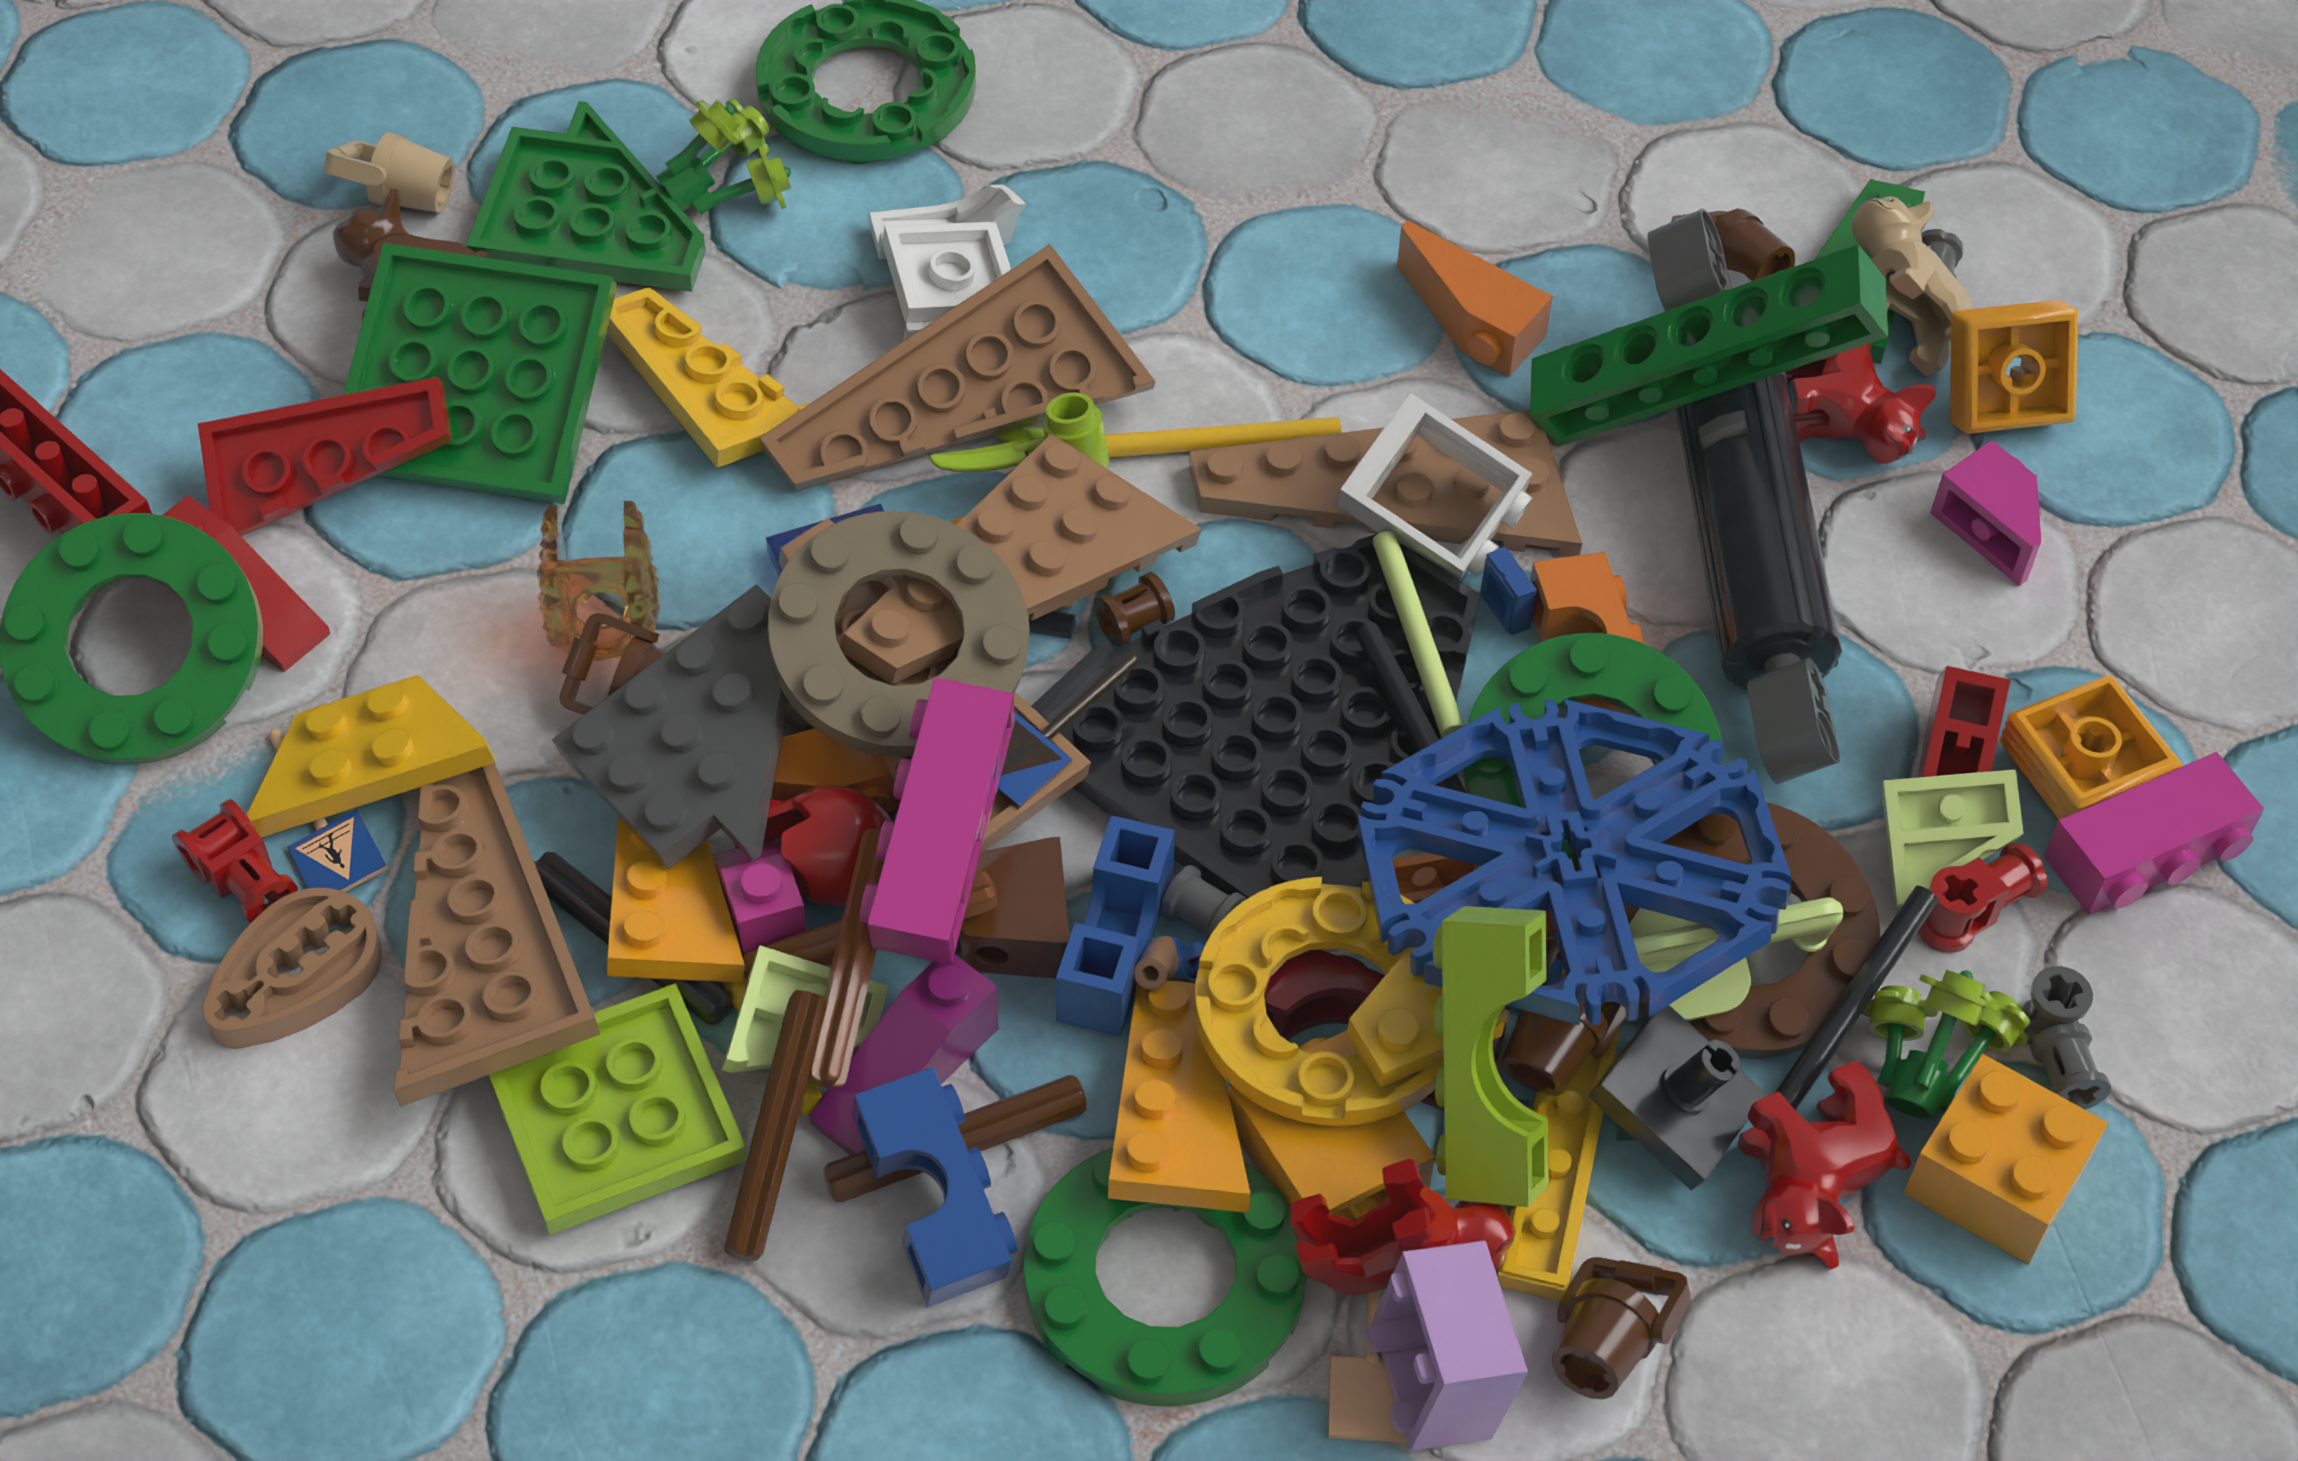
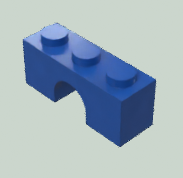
M1113 815L1110 816L1093 867L1092 892L1084 925L1074 923L1056 976V1021L1121 1037L1137 987V981L1134 976L1135 966L1148 944L1152 941L1160 916L1162 899L1173 876L1175 830Z
M933 1066L854 1095L852 1117L876 1178L903 1169H914L931 1176L942 1191L944 1198L942 1206L930 1216L906 1224L902 1239V1245L927 1308L1006 1278L1012 1263L1010 1254L1017 1252L1016 1239L1005 1213L1002 1211L993 1214L984 1192V1189L991 1187L990 1175L980 1150L977 1147L967 1150L958 1127L965 1123V1115L954 1086L952 1084L942 1086Z

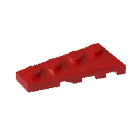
M438 377L198 423L210 511L231 525L240 536L452 441L444 386Z

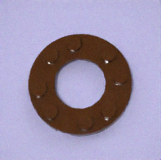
M1767 803L1792 876L1791 893L1799 897L1801 902L1833 898L1841 903L1843 918L1833 933L1827 938L1826 944L1820 950L1808 952L1803 963L1793 974L1777 983L1750 986L1744 1001L1730 1012L1687 1021L1709 1042L1717 1039L1732 1046L1740 1058H1771L1805 1049L1880 939L1879 916L1873 894L1861 869L1848 851L1825 829L1797 812L1771 803ZM1724 814L1707 815L1661 842L1742 864H1751L1738 823L1732 817ZM1623 904L1628 923L1630 924L1639 908Z

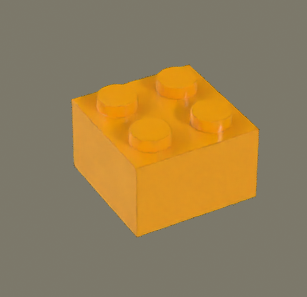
M1982 1054L1920 1152L1903 1194L2029 1265L2088 1165L2108 1122Z

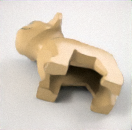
M1888 196L1881 199H1868L1858 207L1854 214L1852 233L1864 252L1870 254L1871 261L1886 279L1887 310L1896 311L1912 323L1918 346L1911 351L1909 360L1925 376L1942 370L1951 355L1952 313L1958 310L1972 309V302L1965 289L1937 254L1922 242V230L1934 213V206L1930 201L1907 208L1896 197Z

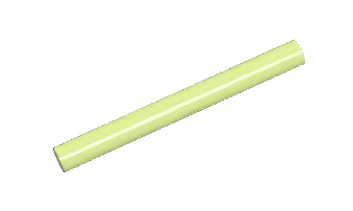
M1383 531L1373 538V545L1441 738H1444L1464 727V723L1397 536L1393 531Z

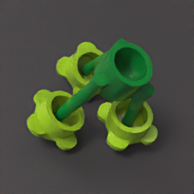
M734 98L726 101V106L718 100L711 106L703 99L701 101L698 100L695 105L699 110L689 119V122L699 134L679 154L665 163L668 167L667 169L655 176L661 187L683 212L694 206L700 215L716 204L755 190L761 205L778 200L781 210L787 208L781 192L791 189L788 180L791 170L788 167H783L780 156L768 159L767 155L770 153V149L765 142V135L769 133V126L761 113L752 106H747L743 109ZM709 142L713 147L698 158L696 155ZM732 148L742 157H748L755 150L760 153L761 157L746 162L751 176L750 179L711 193L708 192L707 189L716 183L707 167Z
M1946 969L1942 981L1921 974L1919 981L1931 985L1926 1000H1920L1921 994L1915 989L1897 985L1885 986L1875 993V998L1869 1002L1862 1015L1870 1017L1869 1030L1873 1034L1887 1039L1885 1062L1877 1083L1888 1088L1883 1098L1884 1101L1900 1112L1924 1120H1935L1939 1110L1947 1111L1957 1089L1986 1048L2004 1053L2009 1051L2013 1044L2024 1046L2029 1040L2024 1029L2028 1026L2030 1020L2022 1006L2012 997L2002 992H1986L1984 990L1986 985L1973 980L1972 973L1967 970L1958 974ZM1939 1011L1942 1012L1927 1052L1910 1050L1907 1058L1901 1059L1903 1041L1921 1038L1924 1035L1925 1018L1935 1017ZM1959 1019L1962 1020L1964 1030L1973 1040L1947 1076L1945 1074L1949 1066L1941 1058L1955 1023Z

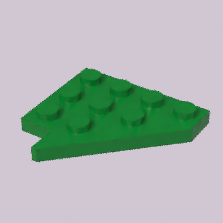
M578 101L567 133L520 127L511 128L465 245L474 252L484 250L487 252L488 257L493 259L610 275L614 277L616 282L689 292L693 291L706 252L704 234L587 102Z

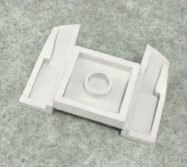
M1003 184L988 185L969 197L947 204L869 213L868 223L879 259H887L906 324L903 341L1011 270L1004 245L1011 243L1019 215L1026 205L1011 189Z

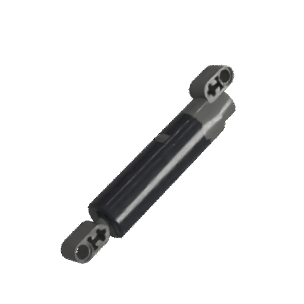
M1700 209L1651 230L1647 234L1655 284L1665 311L1712 296L1723 290L1752 282L1742 273L1727 270L1720 236L1713 220L1705 209ZM1782 372L1676 408L1721 667L1728 681L1739 689L1748 691L1759 754L1768 775L1776 784H1781L1840 762V751L1830 700L1823 679L1838 665V658H1840L1842 652L1786 373Z

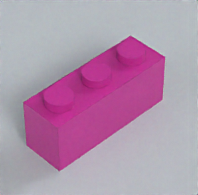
M2214 752L2058 820L2043 857L2088 915L2111 905H2114L2116 908H2123L2136 901L2147 889L2165 881L2170 885L2177 884L2191 876L2199 866L2216 858H2220L2221 861H2228L2240 855L2253 842L2254 837L2251 834L2264 808L2217 752Z

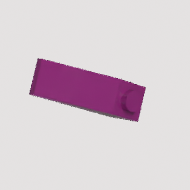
M954 955L952 965L933 961L898 994L851 1058L846 1083L841 1088H829L810 1114V1124L849 1155L865 1150L852 1117L854 1095L933 1066L942 1084L999 1029L998 987L956 955Z

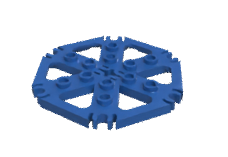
M1552 699L1544 700V716L1538 719L1525 717L1521 713L1519 703L1511 704L1509 724H1506L1501 717L1500 706L1381 772L1382 779H1376L1373 784L1374 804L1363 802L1361 805V816L1358 815V835L1381 944L1388 939V952L1392 956L1401 953L1405 949L1416 948L1410 952L1411 973L1415 976L1424 975V983L1443 988L1442 969H1437L1433 960L1434 936L1437 928L1442 926V920L1463 906L1549 910L1565 977L1554 985H1540L1528 996L1506 1005L1580 1025L1579 1003L1585 1004L1584 1012L1586 1019L1592 1025L1600 1024L1601 1005L1606 1002L1621 1004L1626 1010L1628 1021L1637 1020L1639 995L1648 1006V1017L1771 942V934H1776L1778 929L1779 909L1786 910L1788 906L1792 876L1755 768L1746 775L1747 761L1740 758L1729 765H1720L1723 761L1724 743L1720 740L1709 741L1710 734L1563 699V718L1559 717L1558 706ZM1599 745L1652 758L1660 763L1593 801L1579 750L1586 746ZM1487 757L1500 758L1510 765L1521 807L1435 785L1480 759ZM1724 814L1732 817L1738 823L1751 864H1742L1661 842L1707 815ZM1568 840L1570 851H1574L1577 858H1579L1578 871L1576 872L1572 859H1568L1567 854L1563 852L1564 841ZM1415 849L1481 867L1419 903L1405 904L1400 897L1393 859L1402 851ZM1623 904L1709 926L1716 931L1718 938L1715 942L1665 972H1651L1639 961Z

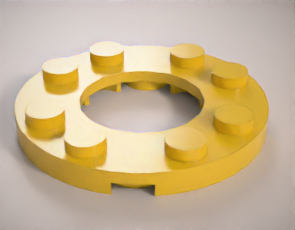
M1322 877L1292 880L1260 891L1235 907L1218 924L1203 948L1199 960L1194 995L1196 1025L1206 1053L1218 1071L1235 1089L1254 1103L1283 1117L1300 1122L1328 1126L1359 1125L1394 1116L1422 1101L1435 1090L1437 1072L1439 1067L1444 1064V1060L1380 1088L1359 1052L1355 1056L1343 1057L1329 1051L1313 1054L1301 1051L1295 1042L1290 1043L1279 1035L1266 1013L1264 994L1270 977L1287 960L1309 950L1340 949L1362 955L1382 969L1385 974L1390 971L1407 949L1392 956L1388 952V939L1381 944L1368 882L1362 881V888L1345 885L1322 884ZM1400 895L1405 904H1414L1408 898Z

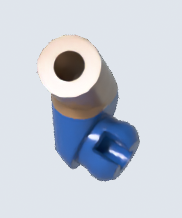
M1162 936L1148 944L1135 966L1134 976L1137 983L1143 988L1150 990L1163 986L1166 980L1196 983L1199 960L1206 943L1196 940L1185 946L1178 939L1169 936Z

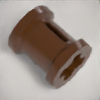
M1151 571L1140 576L1137 585L1114 596L1102 594L1095 597L1093 601L1094 612L1100 628L1114 646L1120 647L1129 643L1131 634L1142 630L1143 626L1157 619L1163 625L1169 624L1175 619V608L1172 598L1162 580Z

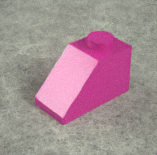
M1991 440L1942 474L1930 513L2020 586L2028 580L2041 545L2037 476L2027 469L2019 459L2011 456Z
M774 839L763 842L761 856L754 862L741 849H736V847L712 854L742 956L745 952L758 948L759 945L765 946L807 931L804 904L791 866L783 860L781 846Z

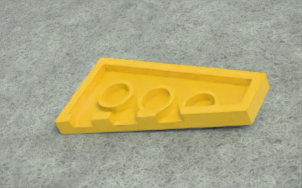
M650 287L615 298L606 333L717 468L763 452L764 450L760 446V437L809 405L804 403L800 407L784 396L785 387L771 376L766 374L759 378L741 364L742 355L726 343L719 345L710 342L701 335L702 326Z

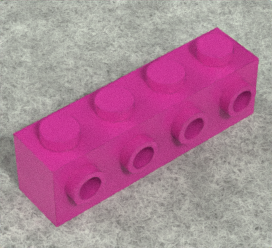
M934 677L928 700L918 698L910 726V738L917 739L912 760L901 759L894 783L893 797L901 800L895 821H884L879 836L877 860L884 861L879 883H867L861 903L860 922L868 924L872 948L952 965L1015 723L1013 693Z

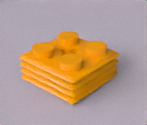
M2061 300L1954 311L1951 315L1950 423L1965 433L1972 434L2073 422L2076 419L2078 309ZM2015 357L2020 358V366L2011 368L2010 376L2006 375L2007 367L2012 363V360Z
M2105 675L2009 713V720L2005 722L2006 728L2002 730L2003 735L1999 737L2000 743L2058 820L2182 767L2181 761L2111 675Z

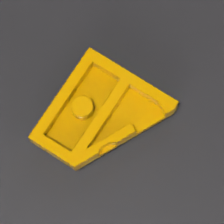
M1408 948L1349 1019L1347 1035L1380 1088L1444 1060L1443 1038L1436 1036L1434 1028L1435 1007L1438 998L1443 995V988L1424 983V975L1415 976L1411 973L1410 952L1416 948ZM1499 1015L1495 1025L1493 1040L1501 1037L1505 1021L1501 1015Z

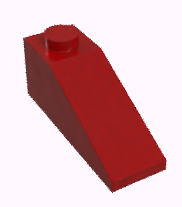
M189 495L162 515L175 518L202 530L223 546L237 562L251 583L259 603L263 625L261 656L283 672L287 671L330 635L328 625L231 525Z
M1951 666L1945 667L1937 678L1917 778L1991 771L2011 682L2010 679Z

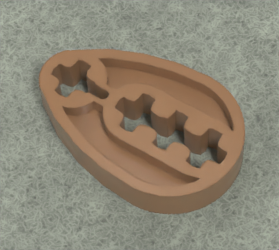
M331 888L299 890L271 904L237 938L213 975L202 1008L212 1038L219 1045L230 1049H240L276 1041L311 1027L333 1015L361 995L376 977L382 959L381 941L374 918L369 909L351 894ZM334 924H338L343 928L352 925L353 928L347 934L339 930L329 932V928ZM310 944L318 949L326 945L327 951L319 956L313 951L304 954L303 949ZM285 965L292 970L301 968L300 974L294 977L286 972L278 975L277 971ZM232 1008L241 1013L248 1009L249 1015L240 1020L233 1015L226 1018L225 1013Z

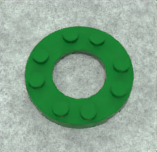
M842 0V4L828 5L816 11L813 5L810 4L781 21L762 44L756 61L757 94L760 106L769 122L779 133L797 147L823 156L847 160L853 164H865L874 160L908 155L945 139L963 120L972 105L976 90L975 56L973 49L969 50L966 43L960 37V28L950 18L935 8L916 0ZM866 46L890 49L905 56L918 69L920 81L917 90L914 93L910 92L908 99L904 103H885L879 106L874 113L864 114V109L860 107L854 112H848L830 105L828 98L823 97L822 99L815 91L813 82L816 70L829 57L846 49Z
M124 513L94 519L72 528L47 544L35 555L16 580L7 598L0 624V664L8 690L22 713L39 731L55 743L78 756L108 764L130 765L157 762L184 753L207 740L227 723L224 719L236 706L245 690L250 691L260 665L263 648L262 615L257 597L245 573L230 553L215 539L188 523L175 518L147 513ZM148 578L169 586L184 600L192 619V646L182 667L162 686L140 695L113 696L90 687L76 673L68 653L69 626L74 616L83 608L86 599L98 588L119 579Z
M1603 633L1562 635L1535 644L1520 652L1506 662L1484 686L1474 703L1467 723L1473 722L1499 706L1501 717L1506 724H1509L1511 704L1519 703L1521 713L1525 717L1538 719L1544 716V700L1552 699L1560 707L1563 705V699L1573 701L1597 698L1610 701L1620 708H1625L1637 717L1710 734L1709 741L1720 740L1722 742L1715 714L1707 698L1686 671L1666 655L1646 644L1630 638ZM1487 757L1462 769L1467 794L1521 807L1512 771L1506 761L1500 758ZM1568 840L1564 841L1563 852L1567 854L1568 859H1572L1576 872L1578 871L1579 858H1577L1574 851H1570Z
M1113 1147L1095 1154L1075 1166L1057 1182L1042 1201L1031 1223L1024 1251V1286L1029 1313L1038 1334L1053 1356L1065 1368L1070 1365L1081 1375L1101 1385V1392L1117 1399L1149 1406L1172 1407L1210 1401L1243 1387L1269 1367V1360L1283 1346L1289 1335H1293L1303 1309L1307 1276L1302 1272L1295 1247L1299 1242L1294 1235L1291 1225V1207L1273 1183L1261 1172L1244 1161L1251 1193L1249 1213L1109 1199L1108 1183ZM1153 1207L1172 1208L1173 1211L1183 1209L1196 1214L1204 1224L1216 1228L1225 1236L1235 1259V1279L1225 1300L1205 1318L1180 1327L1149 1326L1125 1316L1105 1297L1096 1275V1255L1102 1243L1110 1235L1111 1230L1125 1218L1132 1217V1214Z

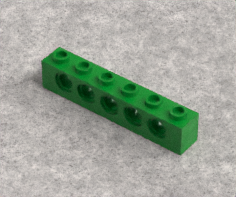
M1857 244L1531 359L1530 416L1559 446H1563L1887 338L1886 279L1860 245Z

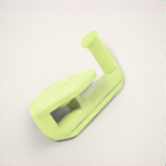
M1821 898L1788 905L1786 910L1779 909L1778 929L1776 934H1771V942L1769 943L1792 939L1800 949L1806 952L1820 950L1826 944L1827 938L1842 921L1843 907L1841 903L1833 898ZM1639 908L1629 924L1640 963L1655 973L1665 972L1709 946L1718 938L1716 931L1709 926ZM1746 957L1669 1005L1686 1021L1724 1014L1736 1009L1746 998L1751 985V976Z

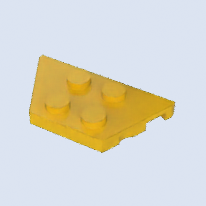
M415 675L297 713L246 815L262 838L496 763L495 756L486 739L419 675Z

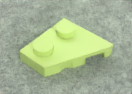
M2016 769L1883 780L1881 784L1895 908L1902 907L1915 886L1919 885L1929 890L1933 876L1940 869L1949 866H1963L1978 857L1984 860L2018 840L2024 834Z
M759 945L753 959L722 1070L736 1073L771 1068L789 997L795 990L809 991L824 997L830 967ZM869 980L852 1057L879 1022L888 985Z

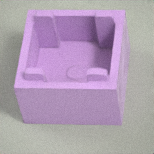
M1486 1241L1403 1251L1374 1314L1372 1324L1368 1326L1366 1331L1371 1351L1375 1353L1381 1352L1396 1402L1390 1409L1394 1429L1398 1433H1405L1410 1451L1492 1439L1523 1383L1528 1370Z

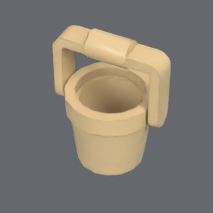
M386 132L381 136L377 145L353 140L329 149L325 155L324 172L365 184L367 198L369 202L382 205L392 188L398 189L401 207L440 213L445 208L452 191L455 177L454 159L413 143L406 136Z

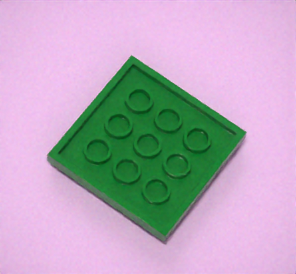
M383 243L343 395L438 377L444 386L452 441L376 476L565 504L618 287L614 277Z

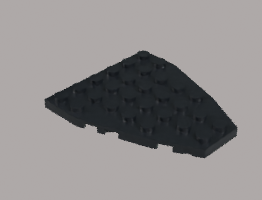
M1377 534L1358 539L1352 546L1347 548L1334 547L1313 554L1312 565L1283 574L1278 565L1257 572L1192 603V613L1166 626L1157 619L1143 626L1141 637L1115 650H1113L1109 643L1091 650L1031 705L1050 724L1128 655L1135 654L1139 658L1138 664L1060 732L1063 737L1091 762L1087 777L1072 788L1110 815L1175 830L1174 860L1184 867L1187 865L1196 867L1201 871L1202 880L1228 895L1238 892L1248 899L1272 886L1312 877H1322V884L1362 888V881L1368 882L1358 835V815L1361 816V805L1363 802L1374 804L1373 784L1376 779H1382L1381 772L1412 756L1416 751L1355 637L1356 631L1361 626L1368 623H1376L1379 626L1439 740L1442 739L1373 545V538ZM1399 542L1457 703L1481 594Z

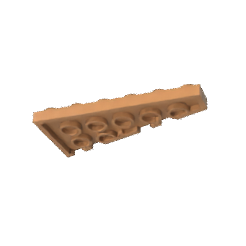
M1530 409L1451 419L1532 473L1527 490L1525 491V493L1533 497L1531 503L1513 528L1503 523L1492 540L1501 541L1502 547L1506 546L1511 551L1525 552L1526 545L1558 548V556L1560 557L1580 555L1582 541L1546 432L1530 416ZM1385 427L1190 451L1189 469L1199 510L1203 513L1267 521L1274 520L1280 514L1313 518L1312 526L1335 529L1336 521L1365 525L1338 506L1340 489ZM1417 436L1372 500L1433 541L1462 544L1468 538H1471L1503 492ZM1368 527V533L1377 534L1376 531Z
M1052 433L957 524V526L978 537L1002 559L1019 585L1028 617L1031 621L1106 587L1109 578L1134 568L1139 572L1155 565L1159 555L1175 548L1181 553L1196 546L1202 531L1200 527ZM904 575L844 632L840 648L844 654L892 685L954 656L955 649L960 647L963 641L960 616L951 600L946 598V595L931 583L917 578L910 579Z

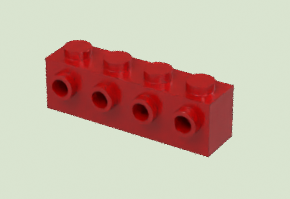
M0 369V488L11 500L15 501L21 497L28 504L38 524L49 534L56 530L63 534L83 523L110 515L124 513L152 514L146 498Z

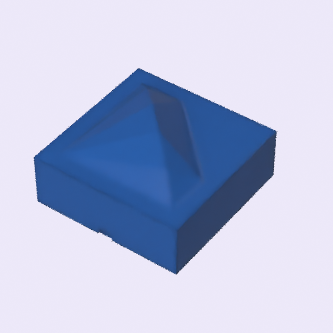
M1506 546L1487 553L1480 589L1481 596L1511 636L1529 629L1537 589Z

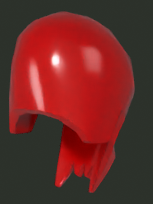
M818 785L784 801L771 799L763 842L781 837V855L785 862L792 865L791 869L801 897L812 904L845 906L862 834L867 829L881 830L884 821H892V819L874 799L855 789L836 785Z

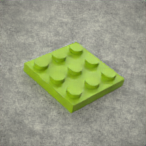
M676 983L594 1012L600 1035L487 1075L549 1235L747 1161L746 1144Z

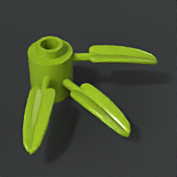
M1075 392L1059 395L1048 403L1046 414L1042 420L1043 429L1029 424L995 434V437L1006 442L1004 444L938 453L929 456L932 464L942 470L979 472L1018 466L1026 458V453L1036 449L1052 433L1105 468H1108L1109 465L1102 413L1089 396Z

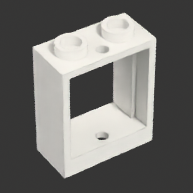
M1410 392L1340 489L1338 506L1377 533L1393 531L1397 536L1398 542L1462 582L1469 571L1477 577L1480 576L1484 571L1487 553L1495 551L1499 547L1491 542L1501 525L1505 523L1513 528L1528 508L1533 497L1525 493V491L1527 490L1532 473ZM1417 436L1503 492L1458 556L1372 500Z

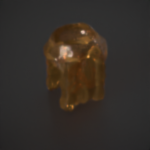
M624 501V557L582 558L567 561L558 505L549 506L544 512L540 528L543 537L539 544L543 549L538 556L541 563L537 570L539 588L541 589L538 601L540 603L539 611L543 615L545 636L552 647L562 648L565 652L569 653L574 637L580 638L585 623L578 618L576 613L579 603L586 602L592 594L600 592L616 594L625 601L626 610L624 616L620 618L621 620L651 631L655 630L656 621L661 609L659 604L660 594L657 588L660 579L656 576L657 568L651 563L653 560V556L650 554L652 547L651 541L644 531V518L633 501ZM610 626L601 627L595 643L598 647L593 660L601 661L621 658L627 645L635 635Z

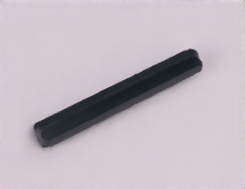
M545 852L534 863L547 896L609 945L612 897L557 853ZM650 978L661 988L676 983L686 1008L706 1024L717 1025L733 1009L732 992L720 982Z

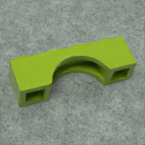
M1463 906L1442 920V926L1437 928L1433 942V960L1436 968L1442 969L1443 995L1438 998L1434 1012L1435 1033L1438 1038H1443L1444 1064L1439 1067L1435 1082L1436 1102L1439 1107H1444L1445 1133H1442L1439 1138L1436 1152L1437 1170L1440 1175H1445L1446 1199L1529 1207L1549 1187L1548 1118L1520 1103L1503 1083L1494 1061L1493 1034L1499 1015L1506 1004L1528 996L1546 981V911Z

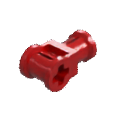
M228 799L219 805L220 813L190 832H186L183 829L172 835V840L180 856L193 874L204 884L208 882L222 899L233 893L242 903L241 910L243 916L252 923L275 901L298 891V886L289 875H279L272 868L264 840L259 836L244 811L233 800ZM264 897L268 900L267 904H264Z
M2011 843L2000 851L1999 858L1988 864L1978 857L1963 866H1949L1940 869L1933 876L1929 890L1938 897L1939 901L1918 930L1922 940L1932 948L1943 952H1958L1966 949L1973 942L1976 934L1996 924L2002 908L2022 897L2036 898L2043 894L2047 889L2048 879L2041 859L2026 844Z

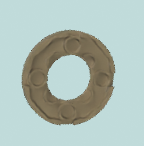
M879 511L847 518L822 530L808 540L792 556L779 576L772 593L768 614L767 644L773 665L779 677L778 684L794 709L818 731L845 746L862 752L891 757H913L917 739L910 738V726L914 707L918 698L928 700L934 678L915 685H889L866 677L851 665L836 641L835 618L841 602L858 585L867 581L884 580L890 575H906L910 579L917 578L931 583L944 593L946 598L951 600L960 616L963 641L957 658L936 677L1013 693V695L1023 674L1029 648L1030 629L1028 612L1019 585L1011 571L988 545L967 530L946 520L916 512Z

